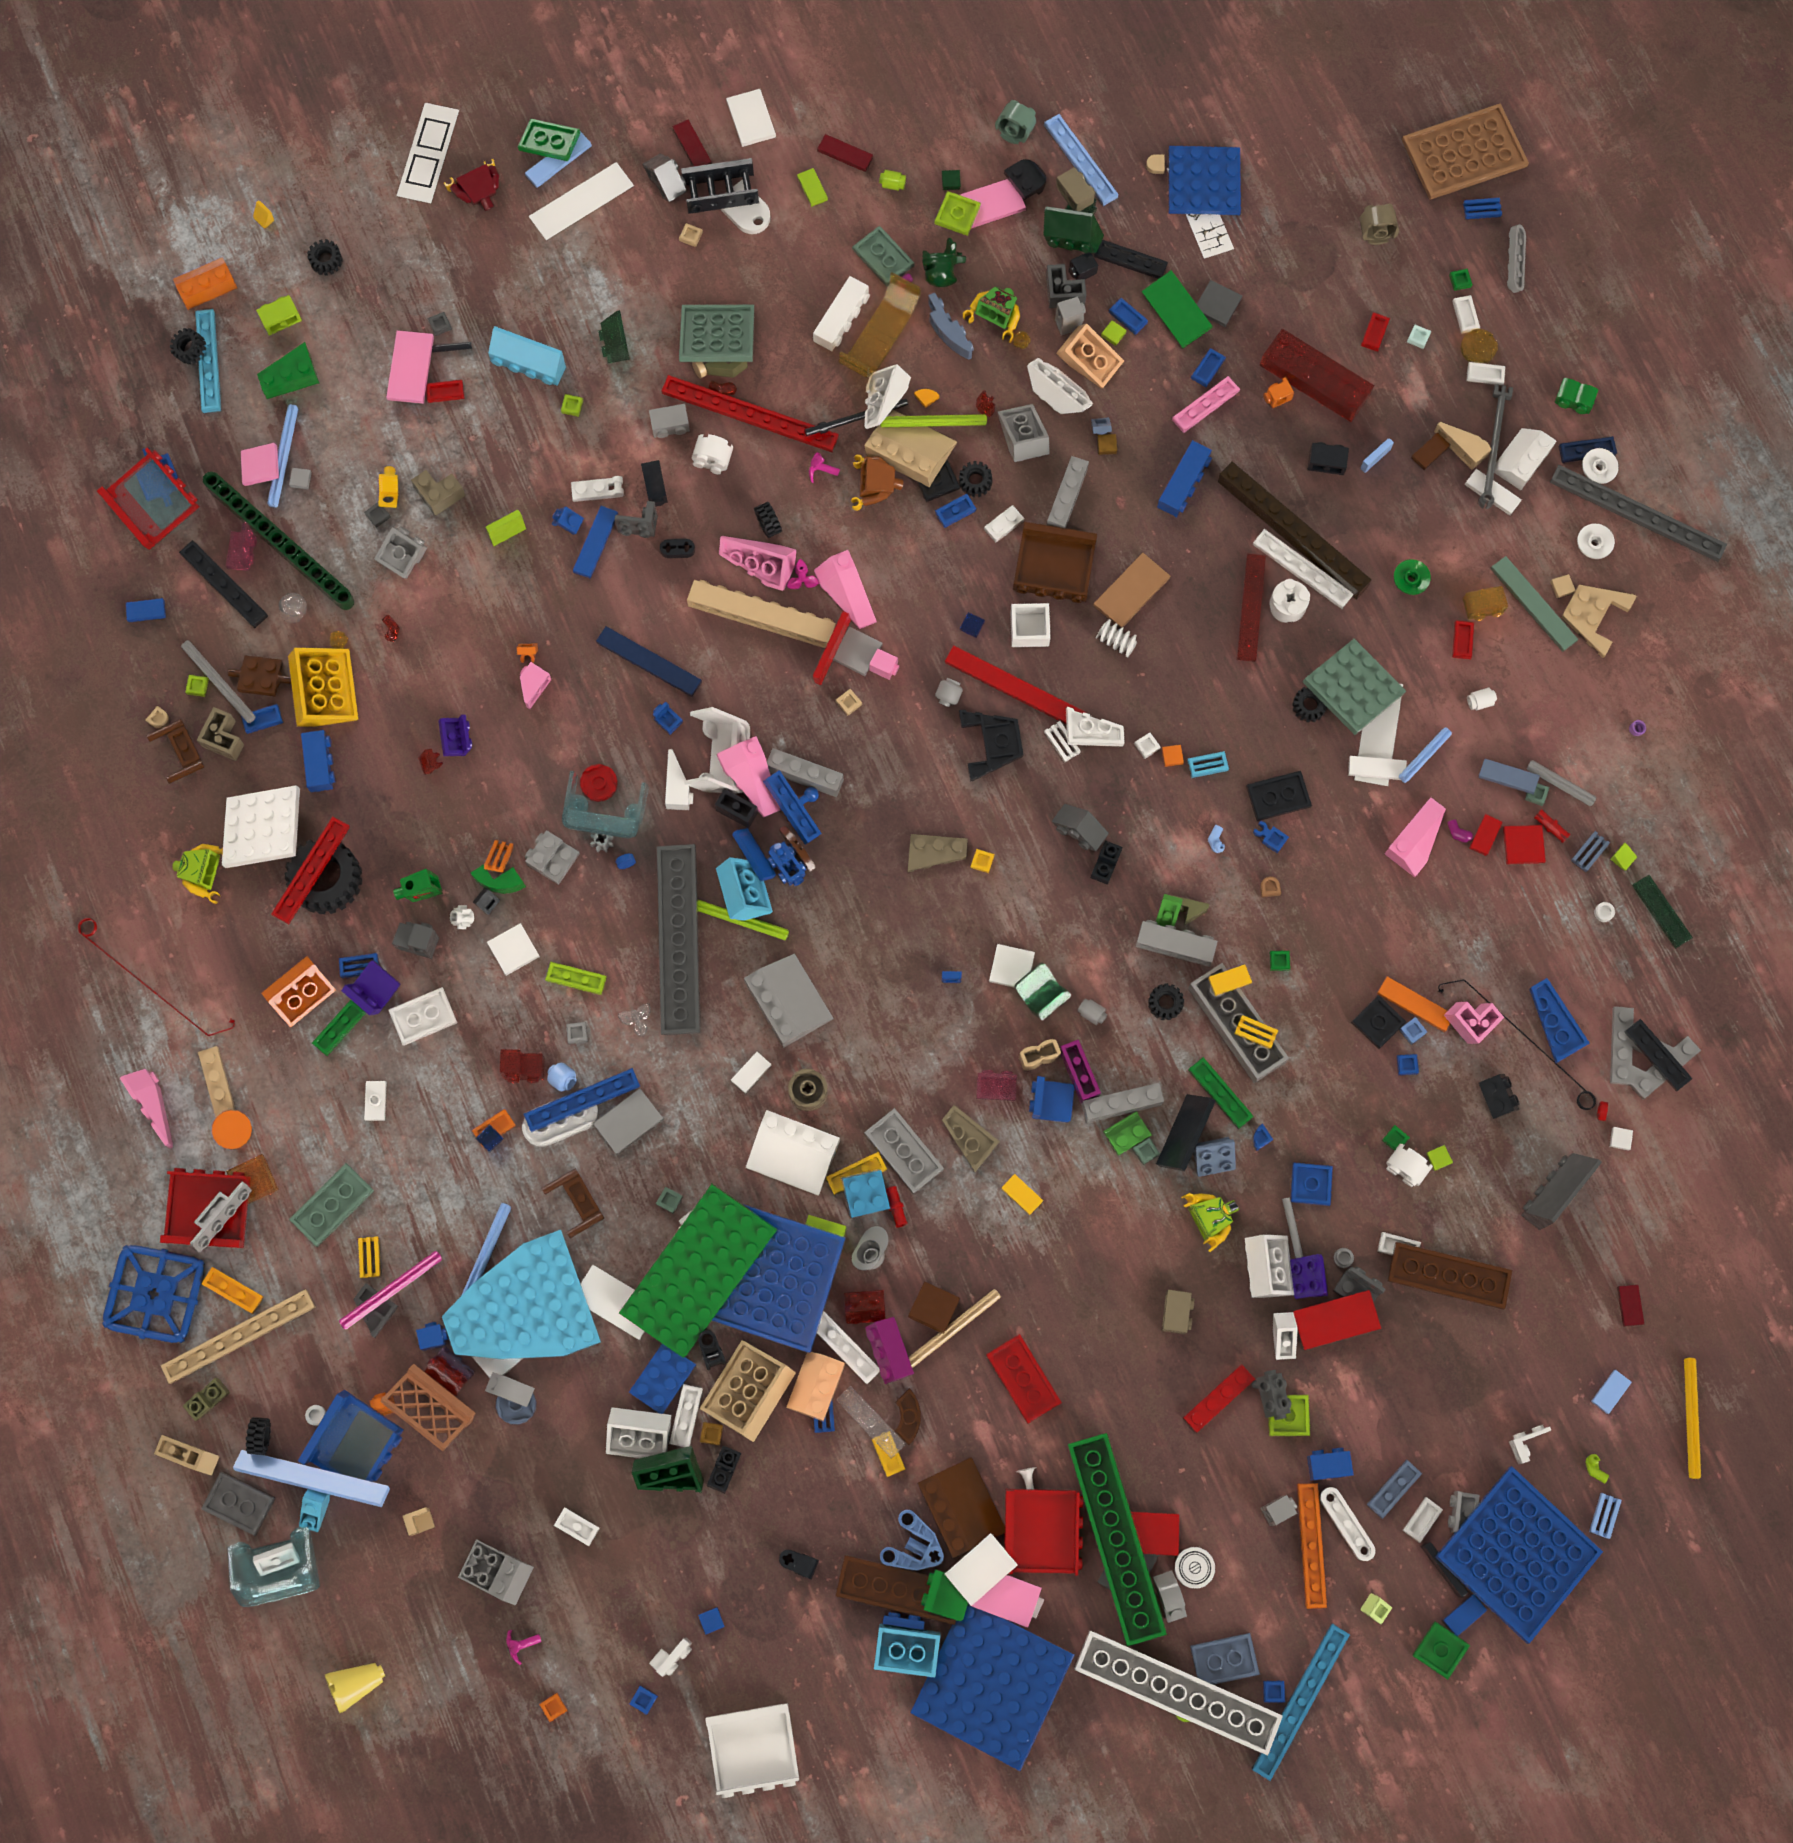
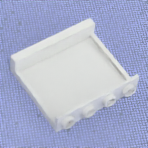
M788 1703L705 1718L710 1740L717 1789L716 1795L728 1798L734 1796V1792L742 1791V1795L754 1793L755 1788L762 1787L763 1791L775 1789V1785L783 1784V1787H790L796 1785L795 1781H799Z

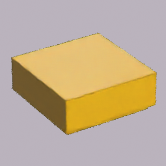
M976 849L971 868L989 874L995 854Z

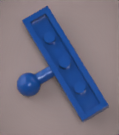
M780 770L763 781L804 844L809 843L822 834L803 806L806 802H814L818 799L819 793L816 788H807L804 791V795L798 798Z

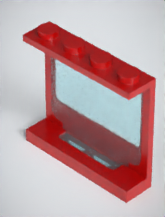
M147 447L145 451L148 454L108 489L102 486L97 492L139 542L150 550L200 506L196 503L197 497L191 491L188 493L185 490L186 484L179 477L176 479L173 476L174 470L168 464L164 465L162 463V456L156 450L152 451Z

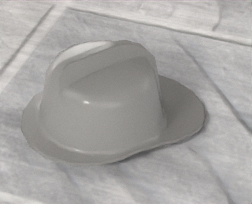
M874 1226L866 1230L852 1254V1263L857 1269H876L883 1263L885 1258L884 1252L888 1245V1234L885 1229Z

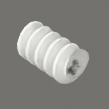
M1109 619L1099 630L1096 639L1101 635V642L1107 640L1108 646L1113 644L1114 650L1120 647L1119 653L1122 654L1126 651V657H1129L1137 644V635L1130 638V631L1123 634L1124 627L1117 630V623L1110 626L1111 620Z

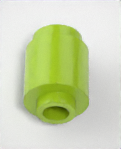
M885 170L884 173L880 174L879 183L882 184V188L897 191L899 189L904 190L906 175L891 170Z

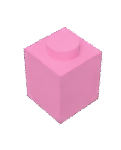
M877 649L869 664V671L890 680L892 675L895 676L899 669L898 658L880 649Z

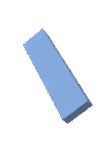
M580 133L568 161L545 157L525 172V176L538 188L592 146L591 142Z

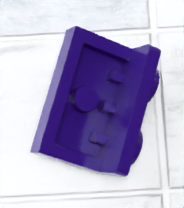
M461 715L459 718H440L438 722L443 756H466L472 748V740L468 734L470 725L469 721L466 720V715Z

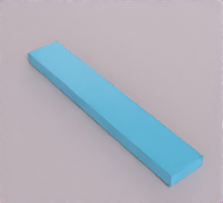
M214 309L195 311L196 332L204 337L206 345H204L206 351H202L205 354L204 356L200 355L201 360L198 361L201 410L203 413L221 411L215 311Z

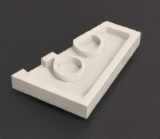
M1070 707L1066 708L1068 745H1124V728L1122 725L1104 719L1099 720L1091 717L1090 714L1076 712Z

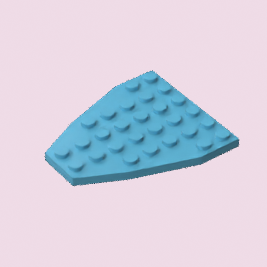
M562 1230L523 1243L474 1282L442 1316L455 1355L492 1359L564 1357L601 1343Z

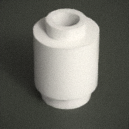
M1489 687L1472 692L1471 695L1467 696L1469 708L1476 711L1494 706L1495 701H1497L1495 691Z

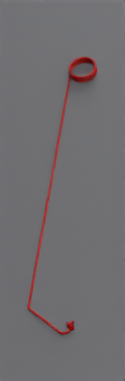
M85 918L79 922L78 931L91 941L88 937L95 934L97 924L94 920ZM91 920L94 923V930L86 935L84 932H81V925L84 921ZM92 942L95 946H97L100 950H102L106 955H108V956H109L110 958H112L116 963H118L121 967H123L126 971H128L124 966H122L119 962H117L113 957H111V956H110L109 954H107L103 949H101L98 945H96L94 942ZM138 979L141 983H143L146 987H148L152 992H154L156 995H158V994H157L155 991H153L149 986H147L144 982H142L140 979ZM158 995L162 1000H164L167 1004L174 1008L170 1003H168L165 999ZM174 1008L177 1012H179L183 1017H185L187 1020H189L193 1025H195L198 1029H200V1030H201L203 1033H205L207 1036H211V1035H214V1034H217V1033H220V1032H223V1031L230 1030V1029L234 1028V1026H235V1023H234L235 1020H232V1018H230L229 1023H233V1027L208 1035V1034H207L206 1032H204L201 1028H199L196 1024H194L190 1019H188L186 1016H184L180 1011H178L176 1008Z

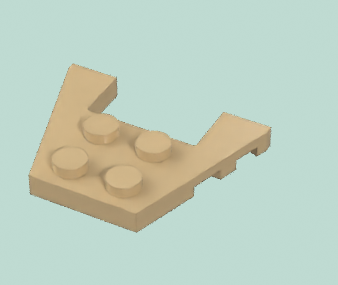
M1579 585L1561 618L1577 634L1580 633L1587 640L1586 643L1590 647L1593 646L1599 652L1598 654L1604 658L1612 641L1595 633L1610 604L1628 612L1637 596Z

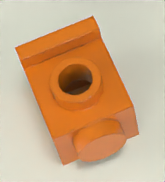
M1285 377L1280 384H1272L1263 396L1266 403L1270 404L1273 409L1291 401L1294 391Z
M386 1392L375 1395L369 1401L371 1408L383 1416L394 1413L380 1402L387 1394ZM391 1396L388 1400L395 1404L394 1398Z

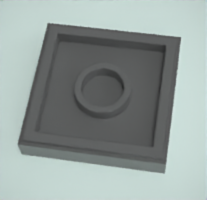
M1210 280L1197 305L1207 319L1226 328L1243 296Z

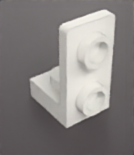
M1543 1425L1532 1428V1433L1526 1435L1525 1432L1513 1435L1514 1440L1509 1441V1444L1518 1464L1530 1461L1528 1457L1530 1456V1451L1522 1441L1551 1431L1550 1427L1544 1428Z

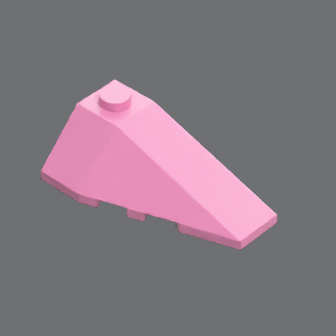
M721 536L719 555L734 565L741 566L748 571L749 575H754L760 579L764 585L783 591L795 567L796 549L777 544Z
M848 550L829 557L814 570L821 588L832 597L833 601L844 612L849 613L851 621L859 629L877 623Z
M757 736L716 754L725 774L734 780L737 788L746 794L750 803L758 807V812L763 817L781 810L763 782L771 775Z
M1430 798L1388 848L1385 855L1413 877H1416L1428 861L1446 809Z
M143 1069L120 1077L133 1100L135 1099L138 1104H142L140 1110L148 1120H152L151 1126L164 1145L170 1149L174 1147L161 1089L157 1083L159 1082L157 1075L154 1072Z

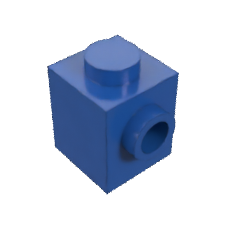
M437 1322L425 1324V1328L416 1330L419 1347L422 1351L446 1346V1340H449L446 1328H443L440 1324L437 1325Z

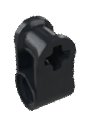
M709 1330L701 1332L698 1342L707 1370H711V1367L719 1364H727L716 1335ZM706 1334H710L713 1337V1342L710 1345L702 1343V1338Z
M784 1550L779 1556L781 1566L812 1580L819 1562L818 1559L792 1550ZM788 1553H791V1558L794 1559L793 1563L784 1564L783 1555L787 1556Z

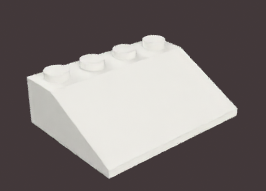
M766 1110L746 1168L819 1196L840 1143V1138Z

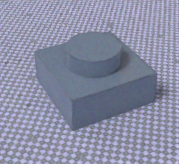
M1109 417L1091 419L1093 434L1103 435L1107 432H1112Z

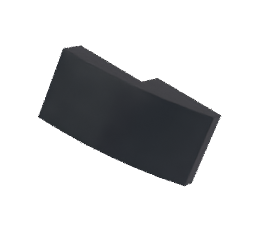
M1105 840L1090 878L1108 885L1123 847Z
M722 1446L707 1487L724 1494L726 1493L740 1459V1452Z

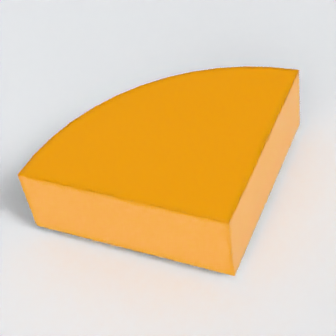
M921 389L914 392V396L925 408L940 398L937 392L930 389Z

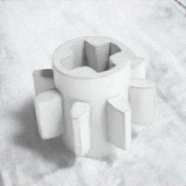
M458 905V908H454L451 911L450 921L454 926H457V929H466V927H470V924L473 923L474 913L471 909H467V905Z

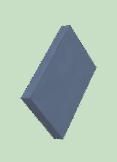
M1250 1633L1190 1646L1197 1678L1212 1685L1260 1675Z

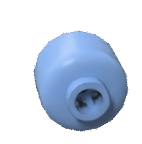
M557 1063L548 1069V1083L561 1092L568 1091L576 1084V1073L566 1064Z

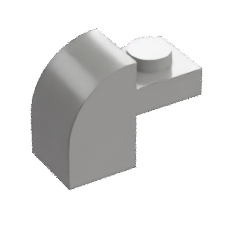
M492 1372L485 1391L527 1407L535 1388Z
M1172 1570L1154 1576L1155 1588L1161 1600L1167 1622L1170 1623L1187 1617L1185 1602Z

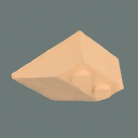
M1087 323L1078 326L1056 353L1071 368L1101 389L1124 362Z

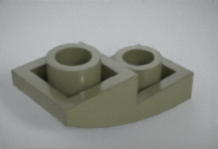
M214 1378L203 1390L190 1398L183 1407L197 1421L230 1392L219 1378Z

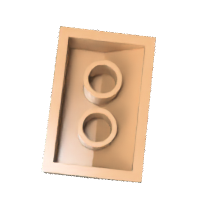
M807 1352L786 1408L824 1422L845 1363L825 1355Z

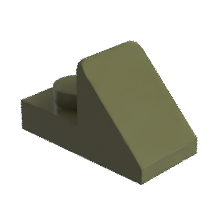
M1178 897L1183 899L1179 912L1187 911L1184 926L1205 914L1209 908L1207 903Z

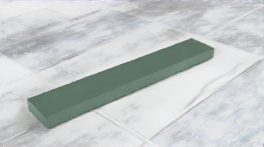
M1506 556L1491 567L1495 575L1562 652L1578 641L1573 632Z

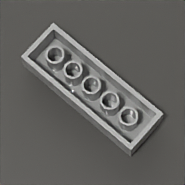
M1221 963L1190 983L1188 990L1253 1083H1256L1285 1064L1289 1057L1276 1039L1271 1049L1234 1034L1242 1015L1260 1023H1265L1240 988L1217 996L1214 995L1208 978L1227 971L1226 967ZM1243 1022V1024H1246L1250 1027H1253L1272 1036V1033H1269L1246 1022ZM1243 1028L1240 1029V1031H1243L1268 1043L1270 1041L1269 1039H1266L1248 1030H1245Z

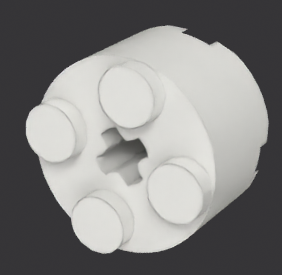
M704 434L699 435L692 455L693 465L697 468L704 467L710 469L714 474H721V471H725L728 467L733 451L732 444L728 446L727 440L715 435L708 434V438L703 437Z
M1287 579L1279 583L1275 587L1270 599L1272 615L1277 620L1285 623L1298 621L1303 617L1310 601L1309 591L1302 583L1293 579Z
M1399 1144L1386 1162L1388 1165L1386 1169L1395 1176L1397 1174L1401 1175L1404 1178L1402 1181L1408 1186H1419L1433 1166L1431 1164L1427 1166V1160L1411 1148H1408V1150L1403 1149L1404 1145Z

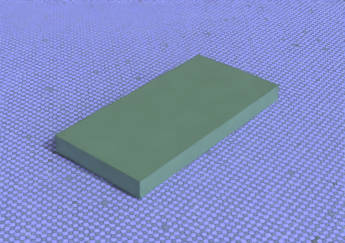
M345 1163L289 1220L318 1247L374 1190Z

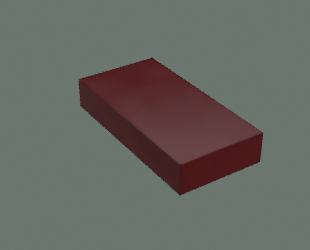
M1639 1285L1618 1286L1617 1291L1623 1327L1644 1325Z

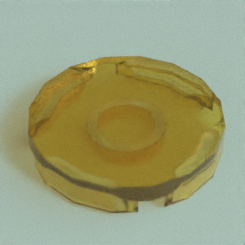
M1484 329L1472 330L1464 336L1461 342L1462 355L1469 362L1488 363L1494 358L1498 350L1497 341H1495L1490 332Z

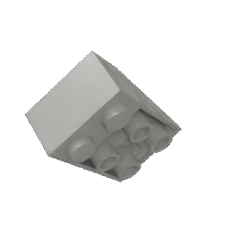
M476 1539L458 1578L502 1601L516 1605L534 1567Z

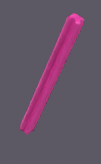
M434 1251L341 1318L339 1323L342 1328L348 1329L442 1260L441 1255Z

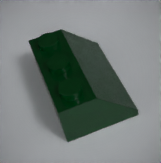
M1046 206L1043 235L1050 247L1065 248L1070 251L1077 250L1084 253L1097 252L1104 234L1093 213Z

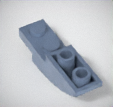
M936 293L928 295V304L932 310L929 314V322L935 332L953 351L968 360L971 359L974 348L971 341H967L965 337L966 332L963 325L960 326L957 320L952 322L949 313H945L943 309L942 299L938 298Z

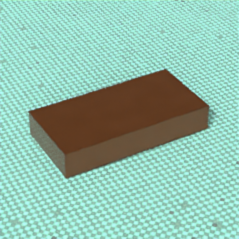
M1437 432L1412 455L1411 459L1425 470L1451 444Z

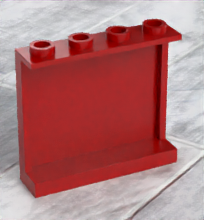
M174 1168V1171H167V1174L170 1175L165 1230L164 1235H160V1243L190 1245V1242L201 1230L194 1221L215 1196L222 1192L229 1197L242 1181L250 1188L251 1177L245 1176V1172H233V1175H225V1171L213 1170V1174H205L206 1170L193 1169V1173L186 1172L185 1168ZM249 1197L237 1208L235 1214L226 1221L223 1228L216 1233L208 1246L244 1248Z
M1005 1489L1004 1549L1017 1563V1566L1008 1574H1013V1572L1070 1573L1078 1576V1570H1082V1558L1079 1557V1549L1083 1547V1539L1079 1537V1529H1083V1516H1079V1508H1083V1496H1080L1078 1490Z

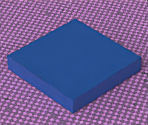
M1293 1163L1291 1202L1330 1206L1333 1166Z

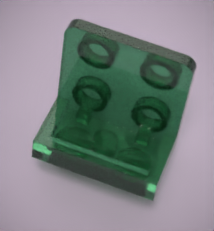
M1044 963L1037 965L1014 986L1031 1013L1041 1020L1049 1017L1056 1008L1063 1005L1071 997L1069 991L1058 984Z

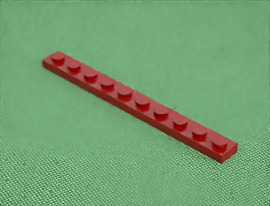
M670 375L667 376L661 390L664 395L833 453L839 438L838 433L829 430L823 434L816 433L806 436L804 429L814 427L815 425Z

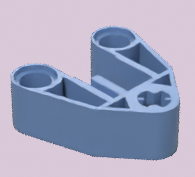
M902 1511L898 1517L900 1526L929 1542V1545L927 1546L910 1537L905 1549L921 1556V1561L892 1547H886L880 1553L881 1562L887 1566L915 1571L941 1564L944 1555L935 1533L913 1511ZM905 1513L912 1515V1524L905 1525L902 1523L901 1518ZM887 1550L895 1554V1559L889 1563L883 1559V1554ZM931 1551L932 1553L934 1551L939 1552L938 1557H940V1560L938 1562L937 1560H935V1563L930 1561L929 1553Z

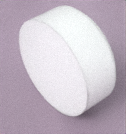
M1602 902L1596 906L1594 914L1599 921L1608 922L1614 917L1615 909L1612 904Z
M319 1405L309 1407L305 1414L306 1421L311 1425L318 1426L326 1410Z

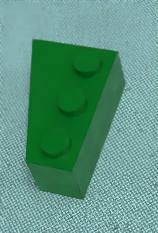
M305 342L257 374L266 399L319 384L317 373Z

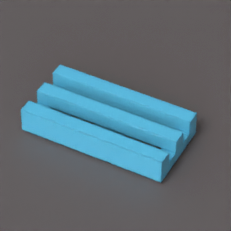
M1225 751L1188 758L1187 760L1189 770L1191 771V778L1229 770ZM1222 757V760L1193 765V763ZM1218 765H1224V766H1221V767H1216V768H1211V769H1206V770H1201V771H1196V772H1195V770H1198V769H1203V768H1208V767H1213V766H1218Z

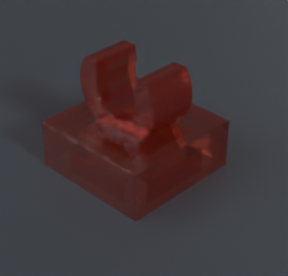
M426 749L419 756L424 775L431 774L435 769L442 766L443 762H436L440 753H433L432 749Z

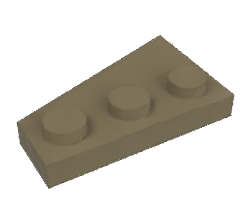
M911 834L908 872L966 859L968 839Z
M955 1105L942 1119V1122L976 1173L1000 1141Z

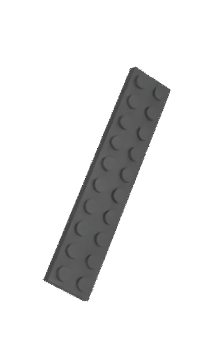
M696 845L657 846L661 1035L701 1033Z

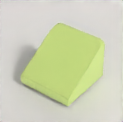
M1372 1593L1361 1607L1362 1612L1381 1625L1392 1609L1389 1604Z

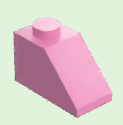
M532 662L528 666H524L520 673L524 702L528 709L533 706L551 681L550 674Z

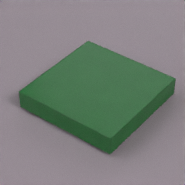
M1434 1621L1412 1655L1448 1680L1469 1649L1470 1644Z

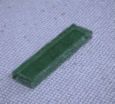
M1650 875L1632 885L1675 949L1693 938Z

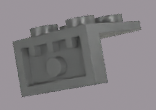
M647 501L646 507H643L642 518L615 515L618 533L625 536L634 534L643 538L655 537L658 518L655 502Z
M1350 1267L1344 1272L1333 1291L1344 1297L1370 1290L1374 1302L1386 1289L1382 1287L1383 1284L1379 1280L1367 1277L1365 1275L1366 1272L1361 1268Z

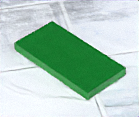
M1172 270L1142 291L1144 297L1182 349L1213 328Z

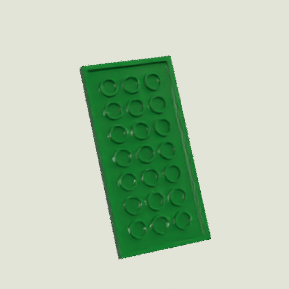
M711 1183L623 1305L619 1314L681 1357H686L698 1340L700 1333L707 1328L777 1231V1228Z

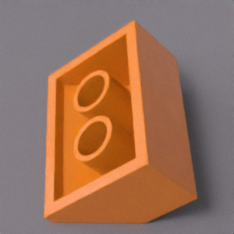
M223 257L173 279L187 310L237 289V285Z
M306 956L261 994L283 1020L292 1027L334 993L336 989Z

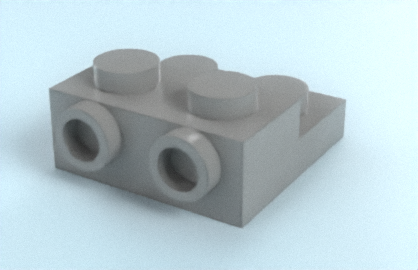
M401 526L400 528L392 527L374 559L402 578L407 579L414 565L420 562L428 547L424 545L425 541L421 538L409 536L410 531Z
M546 830L544 834L540 833L536 838L535 842L537 845L535 848H530L527 851L525 862L527 866L559 885L580 853L564 843L562 839Z

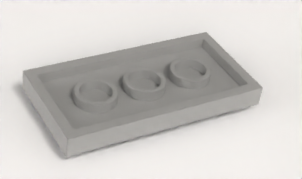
M895 1108L864 1132L913 1194L944 1170L942 1165Z

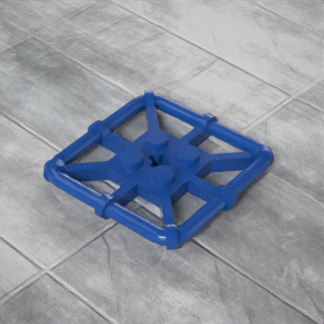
M125 1245L122 1247L123 1250L119 1255L113 1280L109 1283L110 1291L103 1313L102 1324L104 1328L139 1336V1339L150 1338L169 1343H182L189 1332L195 1305H198L199 1300H197L204 1274L205 1263L203 1260L193 1256L169 1252L168 1249L158 1250L138 1245ZM134 1253L159 1258L156 1273L144 1271ZM127 1256L138 1273L135 1287L120 1284ZM167 1260L192 1264L191 1267L175 1277L163 1275ZM196 1271L189 1298L176 1296L178 1283ZM156 1288V1292L159 1293V1296H155L154 1299H151L149 1293L150 1291H153V1289ZM118 1290L133 1292L130 1306L111 1317ZM174 1301L187 1303L181 1330H179L170 1315ZM133 1311L145 1313L141 1328L116 1323ZM152 1314L163 1316L174 1335L148 1330Z

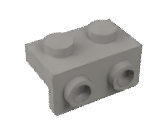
M1455 1491L1454 1495H1451L1450 1507H1452V1516L1449 1515L1448 1518L1450 1533L1458 1531L1462 1523L1479 1504L1480 1495Z

